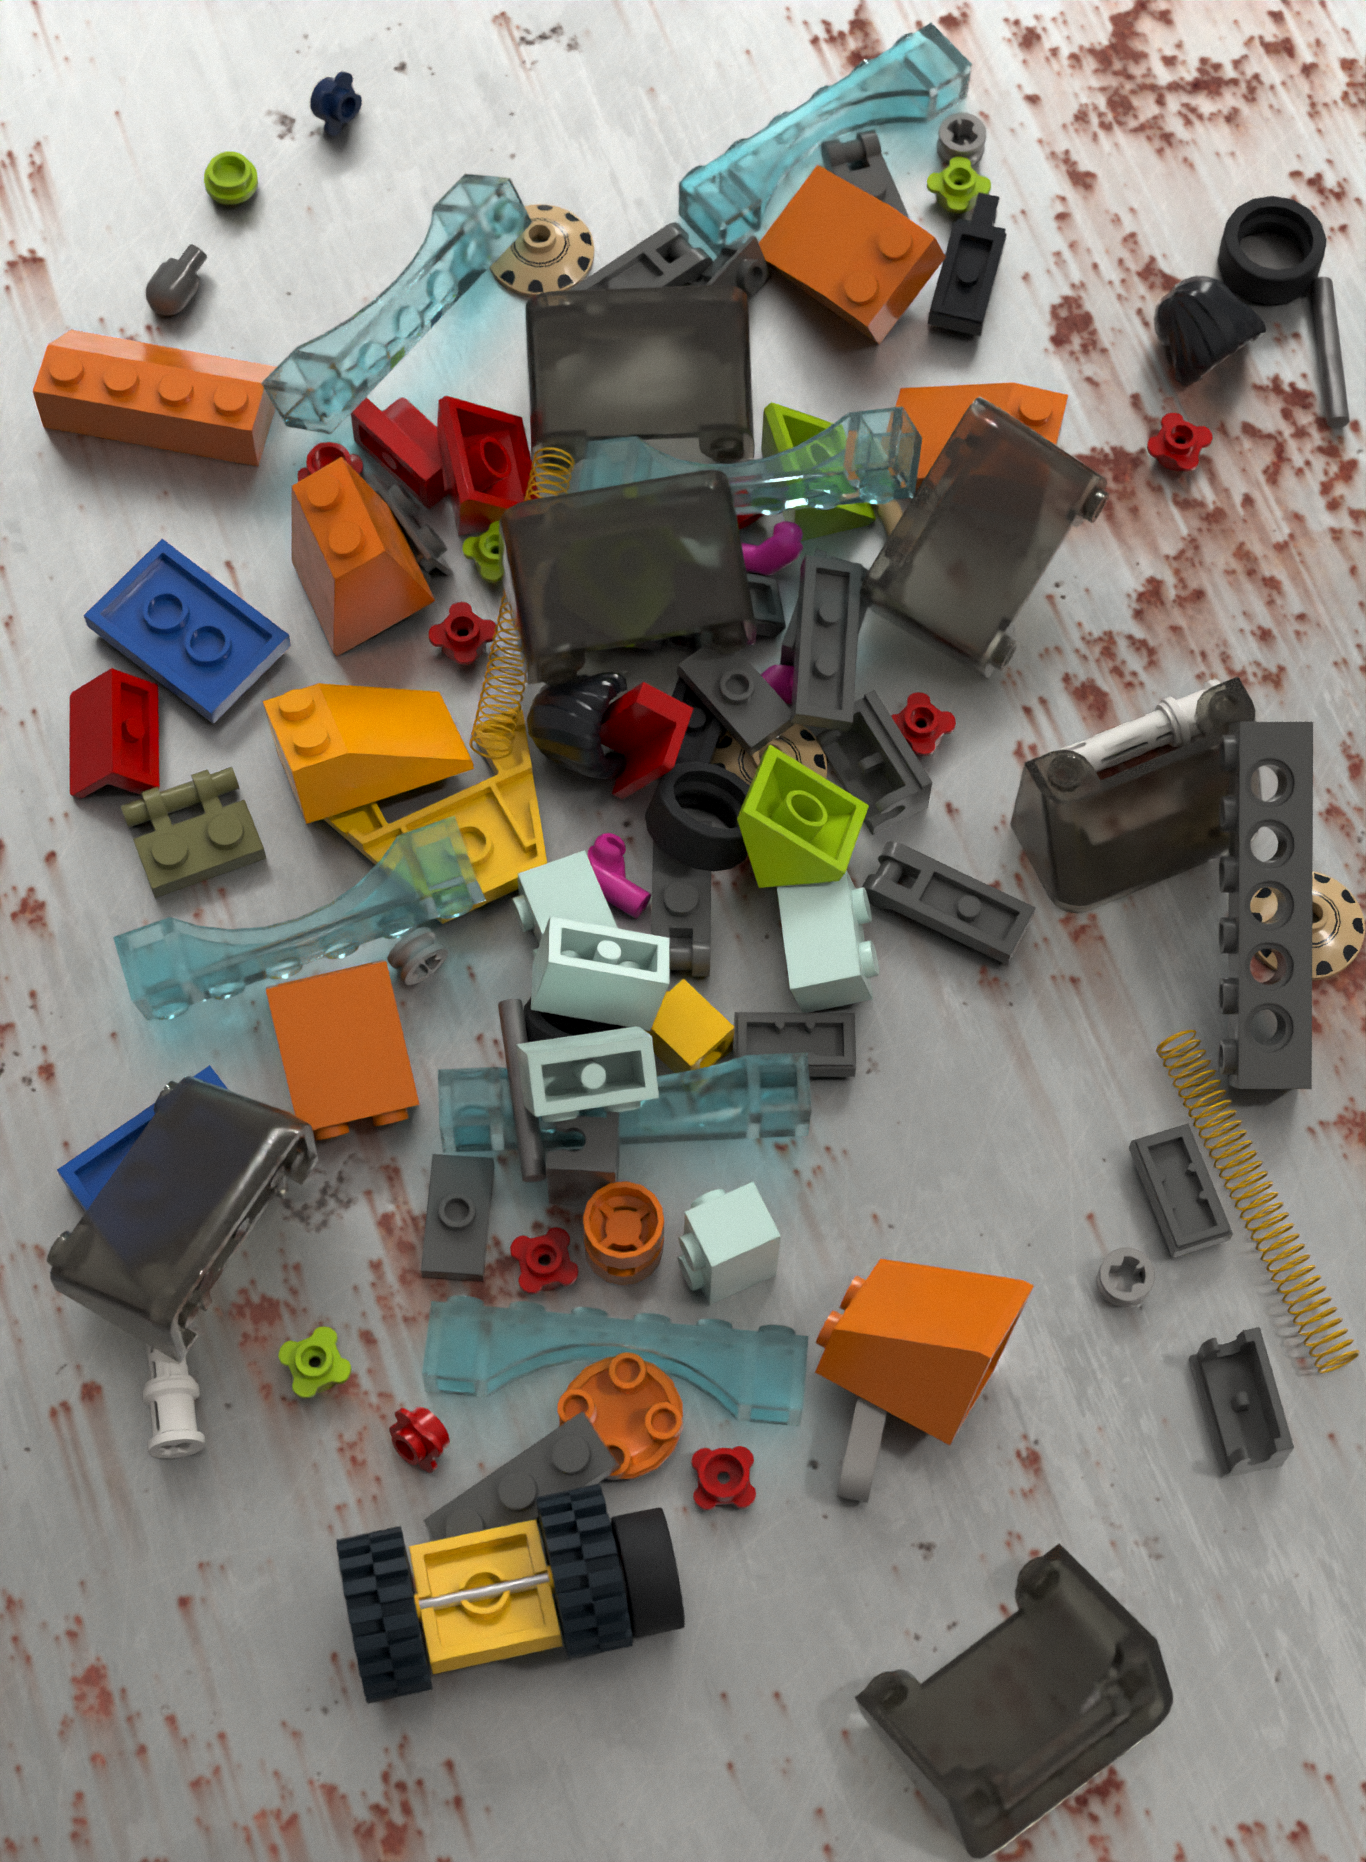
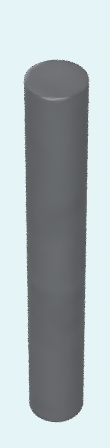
M1318 277L1312 281L1311 293L1327 424L1331 428H1341L1349 424L1350 418L1332 279L1328 277Z
M507 999L498 1003L522 1181L538 1182L547 1178L539 1116L535 1117L524 1106L516 1044L528 1043L523 1003L520 999Z

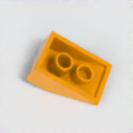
M318 683L302 689L290 690L283 695L262 701L278 757L306 824L474 769L469 752L439 691Z

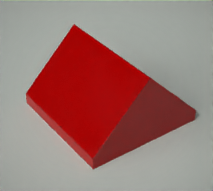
M447 395L438 400L437 438L458 536L488 531L491 523L495 521L507 522L511 527L518 526L530 478L529 474L532 469V460L522 417ZM533 485L531 489L537 491L538 487ZM534 494L529 496L531 500L540 499ZM532 503L527 505L529 509L538 508ZM533 511L538 515L544 516L543 511ZM530 512L525 514L527 518L536 517ZM531 520V521L534 522V523H537V522H539V521H541V520ZM525 521L523 524L526 525V524H531V523L528 522V521Z

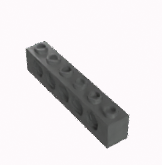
M1313 722L1229 723V735H1221L1219 744L1221 771H1229V796H1221L1219 803L1221 832H1229V856H1222L1219 862L1221 893H1229L1228 917L1220 918L1218 931L1221 954H1228V978H1220L1218 988L1220 1013L1228 1014V1038H1221L1218 1046L1219 1072L1221 1075H1228V1085L1237 1089H1312ZM1261 766L1270 768L1278 779L1277 791L1267 801L1256 797L1251 788L1252 775ZM1267 827L1275 833L1278 847L1271 859L1262 862L1254 856L1250 844L1253 834L1258 829ZM1262 888L1270 889L1275 894L1278 902L1276 913L1265 922H1259L1253 916L1250 908L1253 895ZM1268 948L1277 959V970L1271 979L1259 983L1251 974L1250 963L1258 951ZM1269 1009L1277 1020L1276 1032L1268 1041L1257 1043L1250 1033L1251 1020L1258 1012Z

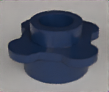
M346 71L339 72L335 78L325 77L320 80L315 86L310 99V108L313 115L325 121V132L333 136L341 132L344 123L354 119L362 105V97L355 93L352 86L353 76Z

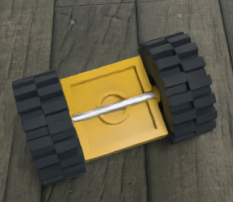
M596 1484L536 1497L548 1566L545 1563L536 1519L409 1546L417 1594H415L401 1526L336 1539L347 1614L366 1702L373 1703L433 1690L421 1622H423L433 1674L562 1647L561 1633L568 1660L633 1646L632 1629L623 1579L601 1485ZM557 1614H558V1617H559V1623H560L561 1633H560V1629H559Z

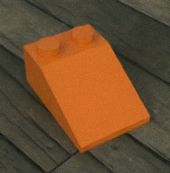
M819 165L815 167L759 241L767 265L879 345L946 258L936 237L892 206Z
M1014 382L900 388L884 450L896 475V481L892 490L1038 523L1062 428L1068 395Z

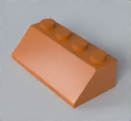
M71 329L47 345L33 388V395L44 428L259 467L286 373L285 368Z

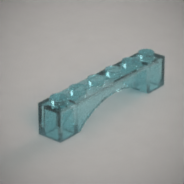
M932 22L914 34L907 33L901 36L890 49L874 59L863 60L849 75L831 86H822L813 93L808 101L792 111L779 113L769 122L767 127L748 139L741 138L735 141L718 158L705 166L698 165L692 168L679 182V216L718 257L725 245H734L737 241L742 242L761 229L766 208L778 185L796 164L821 147V143L871 126L894 123H928L967 98L972 63Z
M465 173L432 207L431 223L426 237L412 261L395 281L349 319L324 334L296 347L261 383L286 427L331 435L528 228L532 220L510 178Z
M902 406L848 412L826 430L796 447L766 458L736 464H702L680 460L654 449L638 436L586 442L576 501L590 518L596 519L626 483H634L667 525H674L679 521L706 518L725 520L731 516L756 513L777 515L785 510L805 508L828 510L838 505L865 502L886 504L895 499L915 498L922 437Z
M451 816L398 835L382 859L355 886L329 904L299 918L265 927L224 929L199 926L168 917L114 936L113 939L131 1001L147 1021L154 1018L168 1020L184 1014L189 1009V1006L207 999L223 1000L237 996L245 990L247 985L266 978L284 979L293 976L302 969L303 965L322 958L340 959L356 952L360 945L381 937L385 939L403 937L412 932L416 925L437 917L443 919L459 917L469 912L474 904L486 899L465 837L455 816Z
M808 1053L745 1055L709 1067L657 1076L659 1098L640 1101L641 1107L619 1112L620 1145L808 1136L812 1112ZM507 1068L438 1069L439 1128L443 1153L518 1149ZM603 1107L579 1110V1115L606 1117L607 1112H604ZM539 1116L543 1148L580 1147L585 1145L586 1140L581 1133L575 1131L569 1133L560 1132L556 1129V1122L542 1121V1116Z
M461 1295L448 1297L447 1302L431 1301L422 1370L426 1392L489 1397L513 1381L548 1367L579 1361H600L607 1357H615L620 1353L631 1352L639 1355L643 1360L655 1364L663 1372L687 1381L715 1399L737 1421L800 1427L809 1336L795 1335L796 1331L793 1328L771 1324L760 1326L758 1331L733 1329V1324L719 1319H701L696 1321V1326L673 1324L669 1317L655 1313H639L634 1315L633 1320L609 1318V1314L606 1311L591 1307L574 1308L571 1310V1314L546 1312V1307L541 1304L527 1301L512 1302L509 1304V1308L484 1306V1302L478 1298Z

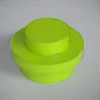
M227 151L219 153L211 159L204 172L205 189L208 195L217 202L223 204L244 202L255 193L258 187L257 170L244 155L238 152Z

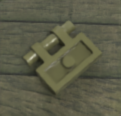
M232 767L212 774L209 773L208 769L191 774L192 781L161 792L158 787L141 792V799L121 805L128 828L151 820L154 832L134 838L133 840L155 898L266 859L263 844L245 799L222 807L218 796L240 789ZM201 803L205 814L172 825L169 813Z

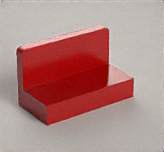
M366 397L350 410L354 441L429 510L449 494L437 438V427L411 402L401 397L384 411H381Z
M110 668L70 694L69 767L71 796L82 799L106 784L140 795L143 791L155 787L160 788L158 684Z
M642 682L609 704L601 722V744L620 754H624L627 760L625 770L616 779L612 791L613 795L623 800L673 769L694 708L645 682Z

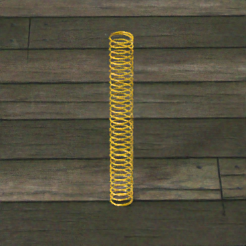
M542 448L534 454L524 505L521 510L522 514L519 519L520 523L517 528L518 532L515 537L516 541L513 546L514 550L511 555L512 559L509 564L510 569L507 573L508 578L505 582L506 587L503 591L504 596L501 600L502 605L499 609L500 615L497 618L498 624L495 627L496 633L493 636L491 652L488 657L489 662L486 666L487 671L484 675L485 681L482 684L483 690L480 693L481 699L478 702L479 709L475 714L476 719L473 723L474 729L471 733L472 738L469 745L477 754L488 758L500 759L511 755L513 748L511 741L515 738L513 731L517 729L515 721L519 719L517 712L522 708L519 702H522L524 698L522 695L526 689L524 683L528 680L526 674L530 670L528 664L532 661L530 655L533 654L534 649L532 646L536 643L534 636L538 633L536 627L540 624L539 617L542 615L541 608L544 606L542 599L546 597L547 580L550 578L549 571L552 569L551 562L554 560L553 553L556 551L555 544L558 542L557 535L560 533L559 526L562 523L561 517L564 514L563 508L566 505L565 499L568 496L567 490L570 487L571 472H573L575 465L574 459L569 453L557 448ZM543 450H556L568 455L572 463L562 456L550 454L537 457V454ZM543 457L561 458L567 461L571 467L566 469L552 463L540 464L537 460ZM544 466H555L563 470H552ZM540 467L545 472L537 473L535 469ZM569 474L568 480L561 476ZM540 475H553L562 478L564 481H550ZM538 476L544 481L535 482L533 478ZM567 483L566 489L559 485ZM538 484H551L560 487L562 490H549ZM536 485L542 490L533 491L531 487ZM565 492L564 498L557 493ZM536 493H549L561 499H547ZM534 494L540 499L531 500L529 496ZM563 501L562 507L555 502ZM535 502H547L559 508H545ZM532 503L538 508L529 509L527 505ZM561 510L560 516L553 511ZM533 511L549 512L551 514H554L556 517H544L534 513ZM530 512L536 517L527 518L525 514ZM559 519V524L557 525L551 520ZM531 520L547 521L554 526H542ZM528 521L535 526L525 527L523 523ZM557 528V533L554 534L548 529ZM529 529L545 530L552 535H540ZM526 530L535 536L524 537L521 532ZM555 537V542L552 543L546 538ZM527 538L542 539L549 542L550 544H538L528 540ZM524 539L533 545L522 546L519 541ZM553 546V551L550 552L544 547ZM525 547L540 548L542 550L547 551L548 553H536L526 549ZM522 548L531 554L520 555L517 550ZM551 555L552 558L550 561H548L546 558L541 556ZM522 556L537 557L546 562H533ZM520 557L529 563L518 564L515 559ZM549 564V569L546 570L539 565ZM522 566H534L544 571H531L523 568ZM519 567L527 572L516 573L513 569ZM545 573H547V578L544 579V578H542L541 576L536 575V574H545ZM520 575L535 576L540 578L541 581L529 580ZM517 576L527 582H513L511 578ZM543 582H544V583H545V587L542 589L540 586H538V585H536V584H534V583H543ZM517 584L532 585L540 590L526 589ZM515 585L525 591L512 592L509 587ZM531 592H543V597L540 598ZM515 593L529 594L538 599L524 598ZM512 594L522 600L510 601L507 596ZM528 601H541V606L538 607ZM510 603L522 610H508L505 605ZM514 603H525L535 608H524ZM538 610L539 615L535 616L533 613H530L528 611ZM512 612L526 613L533 617H521ZM509 613L520 619L506 620L503 615ZM536 619L537 624L534 626L532 623L527 622L525 620ZM509 621L523 622L532 627L519 626ZM504 622H507V623L510 624L511 626H514V627H517V628H520V629H516V628H506V629H504V628L501 626V624L504 623ZM522 629H535V633L532 635ZM504 631L517 638H532L533 643L529 644L517 638H502L499 633ZM509 631H519L528 634L529 636H520L510 633ZM506 640L520 641L527 645H516ZM503 641V642H505V643L508 644V645H511V646H514V647H519V648H527V647H530V648H531V652L528 654V653H526L525 651H523V650H521V649L513 648V647H501V648H500V647L497 645V642ZM501 650L505 654L515 657L528 656L529 661L525 663L514 657H498L494 652ZM505 650H515L524 653L525 655L513 654ZM502 659L516 660L523 664H514ZM494 660H500L501 662L511 666H526L527 670L526 672H522L517 668L509 666L496 667L492 662ZM500 668L511 669L520 673H509L507 671L501 670ZM497 669L502 673L512 676L524 675L525 680L521 682L509 676H494L490 671ZM499 678L511 679L518 683L506 682ZM490 679H496L497 681L507 685H522L523 689L519 692L517 689L512 688L510 686H492L488 681ZM493 688L504 694H519L521 698L517 701L505 695H490L486 690ZM497 688H507L515 692H506ZM495 697L507 698L514 702L502 701ZM492 698L504 704H518L519 708L515 711L505 705H488L484 699ZM489 707L500 713H515L517 717L515 720H512L504 715L485 714L482 709ZM493 707L506 708L511 711H502ZM490 716L501 717L510 721L498 720ZM487 717L500 723H513L514 729L510 730L508 727L494 723L484 724L480 718ZM477 721H479L482 725L476 726ZM484 726L495 732H511L512 738L507 739L504 736L493 733H481L478 728ZM489 726L501 727L506 730H498ZM486 738L491 741L505 743L508 749H493L484 746L476 739ZM474 740L478 745L490 751L509 752L504 756L486 755L473 748L472 742Z
M1185 1030L1176 1033L1162 1041L1157 1046L1156 1052L1160 1058H1165L1163 1066L1170 1068L1168 1076L1175 1078L1173 1086L1180 1088L1178 1096L1185 1098L1183 1106L1190 1108L1188 1116L1196 1118L1193 1126L1201 1128L1198 1136L1206 1138L1203 1146L1211 1149L1208 1156L1216 1159L1214 1167L1221 1169L1219 1177L1227 1179L1224 1187L1232 1189L1229 1197L1237 1200L1234 1207L1238 1210H1243L1240 1218L1248 1220L1245 1228L1253 1231L1250 1239L1259 1241L1255 1249L1257 1251H1264L1261 1260L1269 1262L1266 1270L1268 1272H1275L1271 1280L1280 1283L1277 1287L1279 1293H1286L1283 1296L1282 1302L1291 1304L1287 1312L1289 1314H1297L1293 1319V1323L1302 1325L1298 1333L1300 1335H1308L1303 1344L1313 1346L1310 1349L1309 1355L1318 1357L1314 1364L1316 1367H1319L1317 1372H1330L1348 1364L1359 1356V1350L1341 1354L1322 1365H1318L1317 1362L1325 1355L1354 1342L1353 1339L1343 1341L1323 1353L1312 1354V1351L1320 1344L1334 1340L1347 1333V1328L1338 1330L1319 1342L1306 1343L1312 1335L1339 1324L1343 1318L1331 1320L1312 1332H1301L1307 1324L1331 1315L1338 1308L1332 1307L1324 1310L1308 1321H1295L1302 1313L1328 1303L1332 1300V1297H1324L1303 1310L1290 1311L1297 1302L1312 1298L1325 1291L1327 1287L1320 1286L1305 1293L1296 1300L1285 1301V1298L1291 1292L1314 1284L1321 1279V1276L1316 1275L1308 1278L1290 1290L1283 1291L1279 1289L1285 1282L1311 1272L1315 1269L1316 1265L1306 1266L1285 1279H1274L1280 1271L1290 1269L1305 1262L1311 1255L1305 1254L1297 1257L1279 1269H1269V1266L1274 1261L1299 1252L1305 1247V1244L1295 1245L1272 1259L1263 1258L1268 1251L1293 1242L1300 1234L1294 1233L1272 1244L1269 1248H1258L1262 1241L1287 1232L1295 1224L1287 1223L1266 1234L1263 1238L1253 1237L1258 1230L1283 1221L1289 1216V1213L1278 1214L1258 1227H1248L1252 1220L1277 1211L1284 1203L1277 1202L1252 1217L1244 1218L1242 1216L1247 1209L1263 1205L1276 1198L1279 1193L1276 1191L1268 1193L1246 1207L1237 1206L1242 1199L1252 1197L1267 1190L1273 1185V1182L1262 1183L1240 1197L1232 1196L1236 1189L1258 1182L1266 1177L1268 1172L1261 1171L1246 1178L1234 1187L1227 1186L1230 1179L1256 1170L1263 1162H1252L1240 1168L1231 1176H1222V1172L1226 1168L1240 1165L1255 1157L1258 1152L1255 1150L1249 1151L1236 1157L1225 1166L1216 1165L1221 1158L1229 1157L1245 1150L1252 1144V1141L1247 1140L1238 1143L1220 1156L1211 1155L1215 1148L1236 1142L1244 1137L1247 1131H1237L1220 1140L1214 1146L1206 1145L1210 1138L1221 1136L1236 1129L1241 1125L1242 1121L1234 1120L1216 1129L1209 1136L1201 1135L1204 1128H1209L1229 1120L1235 1116L1237 1111L1229 1110L1223 1112L1203 1126L1196 1125L1199 1118L1220 1112L1228 1107L1232 1101L1229 1099L1220 1101L1205 1109L1198 1116L1191 1115V1111L1194 1108L1205 1106L1220 1099L1227 1091L1222 1089L1212 1092L1194 1105H1186V1101L1189 1098L1200 1096L1215 1089L1220 1085L1221 1080L1209 1081L1193 1090L1187 1096L1180 1094L1183 1088L1195 1086L1210 1079L1215 1075L1216 1070L1204 1071L1188 1080L1182 1086L1176 1085L1175 1083L1178 1078L1195 1074L1205 1069L1211 1063V1060L1205 1059L1187 1067L1177 1076L1171 1075L1170 1073L1173 1068L1190 1064L1200 1059L1206 1053L1204 1049L1196 1050L1185 1055L1172 1066L1166 1065L1165 1062L1168 1058L1183 1055L1195 1049L1201 1043L1199 1039L1192 1040L1197 1033L1195 1030ZM1189 1032L1194 1033L1184 1043L1169 1050L1161 1051L1174 1039ZM1194 1042H1198L1191 1048L1180 1053L1174 1054L1179 1049ZM1170 1052L1167 1056H1162V1055H1161V1054ZM1203 1052V1053H1201L1199 1056L1195 1057L1194 1059H1192V1060H1190V1061H1187V1062H1185V1063L1179 1064L1181 1061L1185 1060L1186 1058H1188V1057H1190V1056H1192V1055H1194V1054ZM1208 1062L1207 1064H1205L1204 1066L1200 1067L1199 1069L1194 1070V1071H1192V1072H1190V1073L1184 1074L1185 1072H1187V1071L1190 1070L1191 1068H1193V1067H1195V1066H1197V1065H1199V1064ZM1213 1072L1212 1074H1210L1209 1076L1205 1077L1204 1079L1199 1080V1081H1197V1082H1195V1083L1189 1084L1190 1082H1192L1193 1080L1197 1079L1198 1077H1200V1076H1202V1075H1204V1074ZM1215 1082H1218L1217 1084H1215L1214 1086L1210 1087L1209 1089L1204 1090V1091H1202V1092H1200V1093H1196V1092L1199 1091L1200 1089H1202V1088H1204V1087H1206V1086H1208V1085H1210V1084H1213V1083H1215ZM1223 1092L1222 1094H1220V1095L1217 1096L1216 1098H1214V1099H1212V1100H1209V1101H1207V1102H1205V1103H1201L1202 1101L1206 1100L1207 1098H1209V1097H1211V1096H1213V1095H1215V1094H1218V1093ZM1227 1103V1104L1224 1105L1223 1107H1221V1108H1219V1109H1217V1110H1215V1111H1212V1112H1210V1113L1205 1114V1113L1208 1112L1209 1110H1211V1109H1213V1108H1215V1107H1217V1106H1219V1105H1221V1104ZM1232 1113L1230 1116L1215 1123H1212L1216 1119L1226 1114ZM1238 1123V1124H1236L1235 1126L1229 1128L1228 1130H1225V1131H1223V1132L1217 1133V1132H1219L1220 1130H1222V1129H1224V1128H1226V1127H1228V1126H1230V1125H1232V1124ZM1243 1133V1134L1240 1135L1239 1137H1237V1138H1235V1139H1233V1140H1231V1141H1228V1142H1226V1143H1223L1224 1141L1228 1140L1229 1138H1231V1137H1233V1136H1235V1135H1238V1134ZM1248 1143L1246 1146H1244V1147H1242V1148H1240V1149H1238V1150H1236V1151H1234V1152L1228 1153V1152L1232 1151L1233 1149H1235V1148H1237V1147H1239V1146H1241V1145H1244V1144ZM1252 1154V1155L1249 1156L1248 1158H1246V1159H1244V1160H1242V1161H1239V1162H1237V1163H1234V1162H1236L1237 1160H1239V1159H1241V1158H1243V1157H1245V1156H1247V1155ZM1253 1165H1256L1255 1167H1253V1168H1251V1169H1249V1170H1247V1171H1245V1172L1240 1173L1241 1171H1243V1170H1245V1169H1247V1168H1249V1167H1251V1166H1253ZM1259 1175H1262L1261 1177H1259V1178H1257V1179H1255V1180H1253V1181H1250V1182L1246 1183L1247 1181H1249V1180H1251V1179H1253V1178H1255V1177H1257V1176H1259ZM1265 1185H1268V1186L1264 1187L1263 1189H1261V1190H1259V1191H1256V1192H1254V1193H1251V1192H1253V1191L1259 1189L1260 1187H1263V1186H1265ZM1273 1195L1272 1197H1270V1198H1268V1199H1266V1200H1264V1201H1262V1202H1260V1203H1257V1202H1259V1201L1265 1199L1266 1197H1269V1196ZM1277 1206L1276 1208H1274V1209H1272V1210H1270V1211H1268V1212H1266V1213H1263V1212H1265V1211H1267V1210H1269V1209H1271V1208ZM1279 1217H1282V1218H1280V1219H1278V1220H1276V1221H1274V1222H1272V1223H1269V1222H1271V1221H1273V1220H1275V1219H1277V1218H1279ZM1340 1362H1343V1363H1341V1364H1339V1365H1336V1366H1334V1367H1332V1368H1329V1369H1326V1370H1322L1324 1367H1328V1366L1335 1365V1364H1338V1363H1340Z

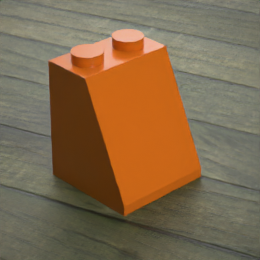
M342 457L291 486V561L328 643L337 657L435 601L395 514L388 504Z
M385 960L266 987V994L299 1133L312 1131L314 1141L332 1138L349 1133V1121L371 1116L373 1126L395 1123L409 1118L408 1107L420 1105L389 970Z
M880 1259L867 1279L856 1275L851 1282L839 1307L845 1311L843 1315L833 1310L825 1321L816 1340V1344L825 1349L815 1373L938 1440L951 1445L994 1373L1034 1285L1021 1279Z

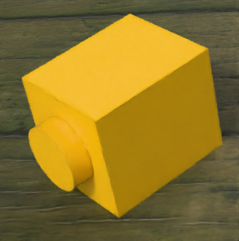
M683 978L670 991H666L651 1030L644 1031L652 1036L654 1054L691 1088L733 1050L735 1027Z

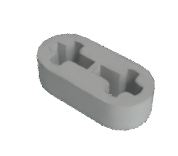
M859 1396L856 1401L837 1496L868 1503L887 1411Z

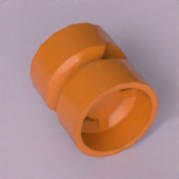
M628 1181L610 1183L597 1190L587 1202L583 1215L586 1261L592 1271L606 1282L617 1285L637 1284L651 1276L661 1261L664 1250V1216L662 1206L654 1193L640 1184Z

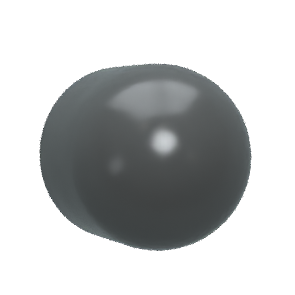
M190 244L179 259L169 258L167 262H163L148 281L145 296L148 305L156 313L171 316L181 312L197 292L200 278L196 273L207 259V255L200 248Z

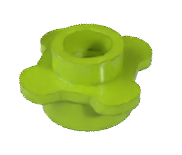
M954 157L950 160L949 166L940 173L934 172L928 176L927 189L931 193H936L937 202L944 210L950 213L961 214L975 207L979 192L990 193L991 181L986 176L978 175L971 168L969 159ZM954 183H962L963 185L959 186Z
M495 521L491 523L487 532L479 537H468L463 543V555L467 559L474 560L477 572L487 582H498L508 578L507 573L510 569L509 564L516 541L512 535L511 525L504 521ZM499 548L502 552L500 554H492L491 550ZM522 548L517 550L520 555L530 554ZM522 556L528 560L530 559V556ZM520 557L515 559L518 564L528 563Z
M321 1326L314 1330L311 1337L299 1342L287 1341L281 1346L278 1354L279 1360L282 1365L289 1367L294 1378L292 1389L297 1396L305 1399L312 1398L316 1393L327 1391L335 1384H343L349 1379L351 1365L348 1360L341 1358L336 1347L338 1337L333 1329ZM317 1357L321 1360V1364L315 1368L309 1365L310 1359Z

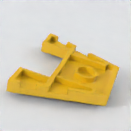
M522 709L517 712L519 719L515 721L517 729L513 731L515 738L511 741L513 744L511 755L500 759L485 757L495 776L392 823H387L376 801L324 818L329 825L442 924L519 889V873L547 864ZM505 713L499 714V715H504V716H506V717H509V718H511L512 720H515L516 717H517L515 713H513V714H505ZM493 717L498 720L510 721L501 717ZM491 719L483 722L484 724L494 723L503 725L510 730L514 729L513 723H500ZM484 726L478 728L481 733H493L504 736L507 739L512 738L511 732H495ZM489 726L498 730H506L501 727ZM486 738L476 739L484 746L493 749H508L505 743L491 741ZM478 745L483 754L490 756H504L509 752L490 751Z

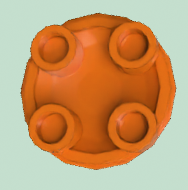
M631 1352L620 1353L615 1357H607L585 1367L568 1385L566 1392L562 1394L558 1402L560 1426L582 1411L588 1416L621 1467L606 1477L609 1480L636 1479L658 1469L675 1451L683 1430V1402L673 1380L655 1364L647 1362L639 1355Z

